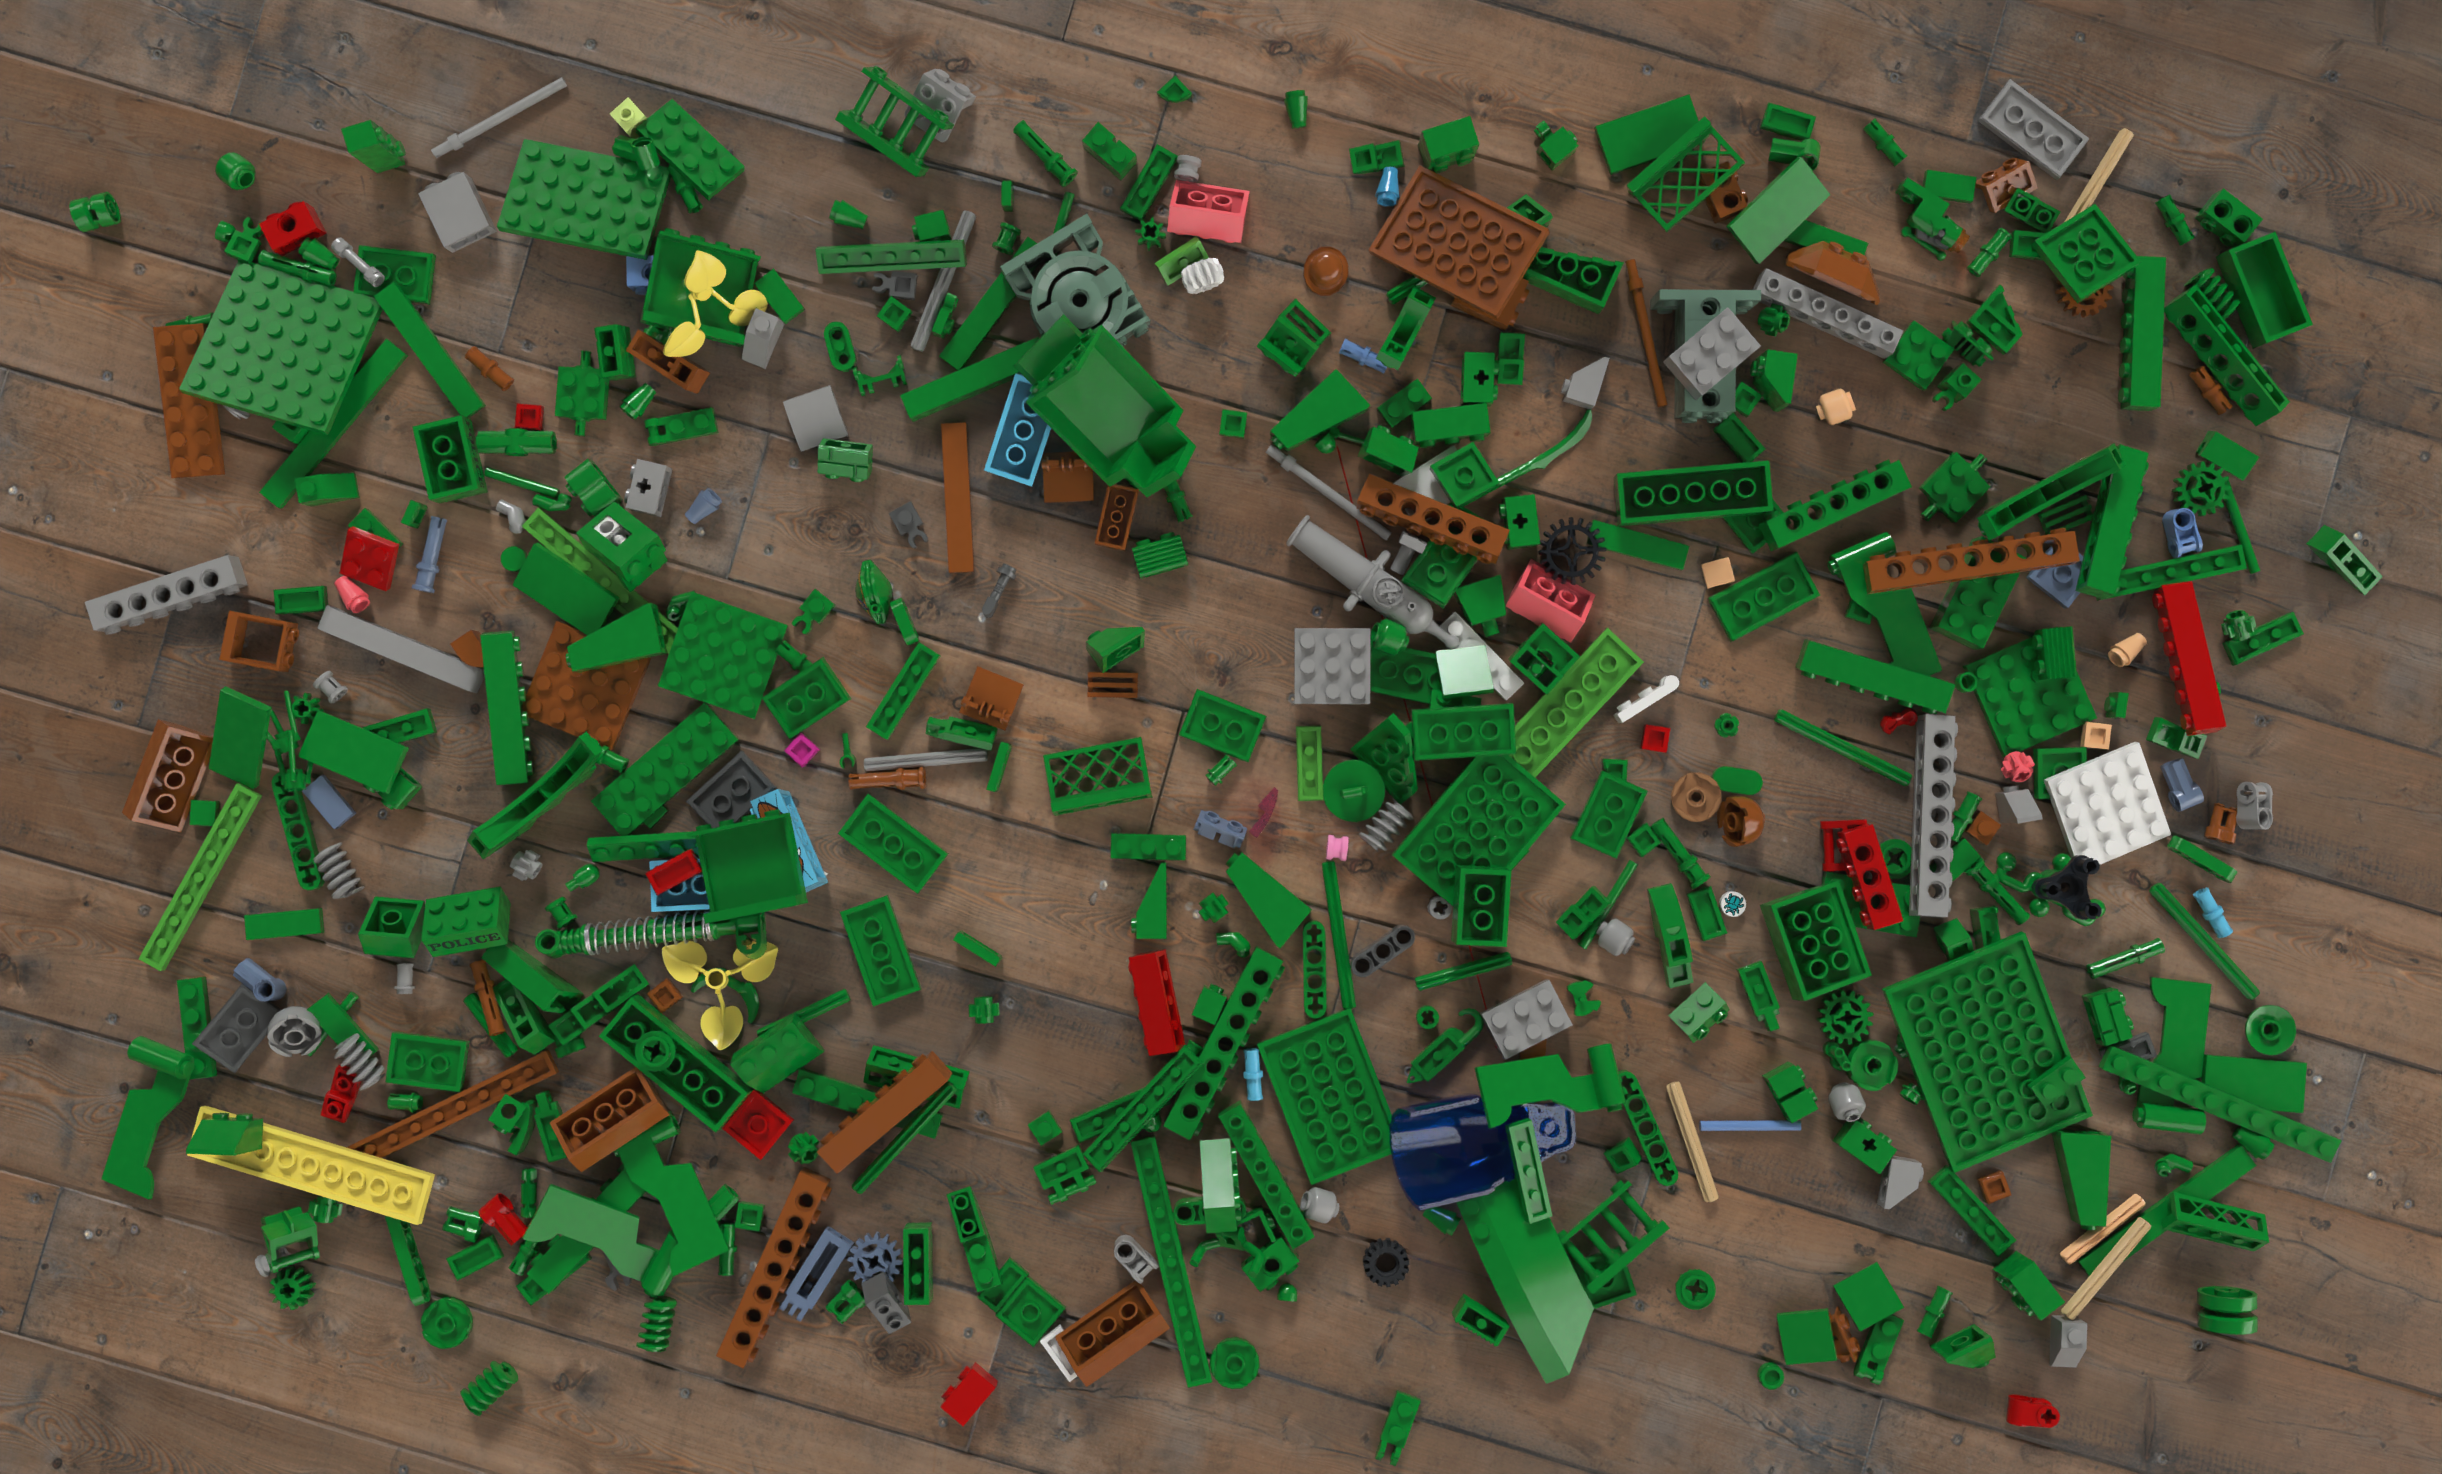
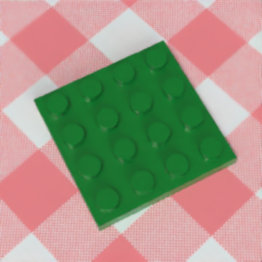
M691 591L658 686L755 719L778 655L775 653V650L782 644L788 625Z
M2032 637L1963 666L1965 672H1971L1977 678V687L1973 691L2002 758H2005L2011 752H2020L2097 718L2078 672L2077 677L2039 680V675L2035 673L2034 663L2037 660V650L2033 648Z

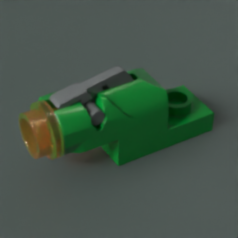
M1908 177L1901 182L1895 193L1899 194L1900 199L1904 202L1916 205L1906 220L1915 229L1916 238L1940 249L1959 253L1970 236L1966 234L1965 229L1958 226L1947 215L1943 216L1950 204Z

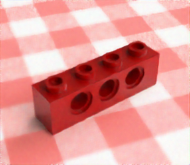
M1863 824L1838 832L1837 847L1840 853H1844L1846 863H1844V869L1854 885L1852 887V894L1855 901L1860 904L1862 911L1859 912L1862 924L1867 926V929L1877 930L1902 922V914L1873 824ZM1859 847H1862L1865 851V855L1861 860H1858L1855 855ZM1866 871H1870L1872 874V880L1869 884H1866L1863 880V875ZM1874 895H1878L1880 903L1876 908H1873L1871 905V899Z

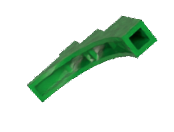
M2115 443L2058 470L2053 475L2023 489L2018 494L1991 506L1984 511V514L1977 518L1979 521L1978 527L1981 533L1987 536L1990 541L2052 504L2121 470L2126 466V463Z
M587 731L580 735L564 756L534 785L495 816L474 829L467 841L484 860L531 829L537 818L560 804L569 791L589 779L597 768L595 766L596 761L603 752L599 742L592 738Z

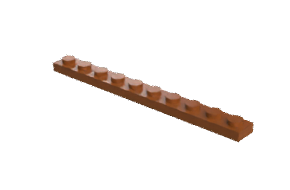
M546 1050L346 1148L383 1158L501 1101L505 1094L511 1096L559 1073V1070L550 1051Z

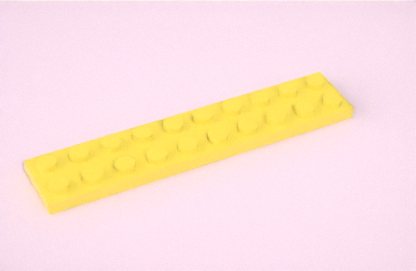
M201 1106L192 1137L201 1120L212 1118L213 1113L229 1112L209 1106ZM229 1113V1117H236V1114ZM263 1123L262 1149L235 1156L187 1154V1156L415 1225L422 1224L435 1177L433 1173Z

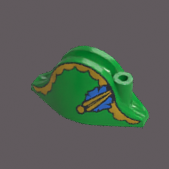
M871 559L863 561L855 586L857 601L878 625L886 623L893 594L891 583Z

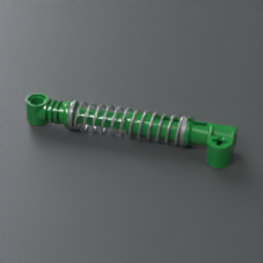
M706 909L704 913L696 910L694 914L687 911L684 916L680 913H676L674 917L667 914L664 918L661 915H657L655 919L647 916L645 921L638 917L635 922L628 918L625 923L622 920H618L615 924L612 921H608L606 925L599 922L596 927L592 923L583 924L581 928H577V930L554 931L546 929L536 936L535 946L542 954L556 959L566 955V953L600 954L601 946H604L605 951L609 953L611 945H614L615 950L619 952L620 944L623 943L625 949L629 951L630 943L634 942L635 949L638 950L640 941H643L645 948L648 949L649 941L655 947H658L659 943H664L665 946H668L669 942H674L677 945L679 941H684L687 944L688 940L692 939L697 943L698 939L701 938L706 942L707 939L714 941L718 940L721 936L736 934L738 950L750 959H758L767 950L765 912L705 924L703 914L709 913L710 909ZM641 920L643 925H636L637 921ZM628 921H631L634 925L626 927ZM621 922L624 927L617 928V925ZM611 923L614 928L607 929V926ZM599 924L603 925V930H597ZM758 932V934H751V938L756 944H753L752 949H749L747 946L752 944V940L744 935V933ZM551 939H555V945L551 949H547L548 942Z

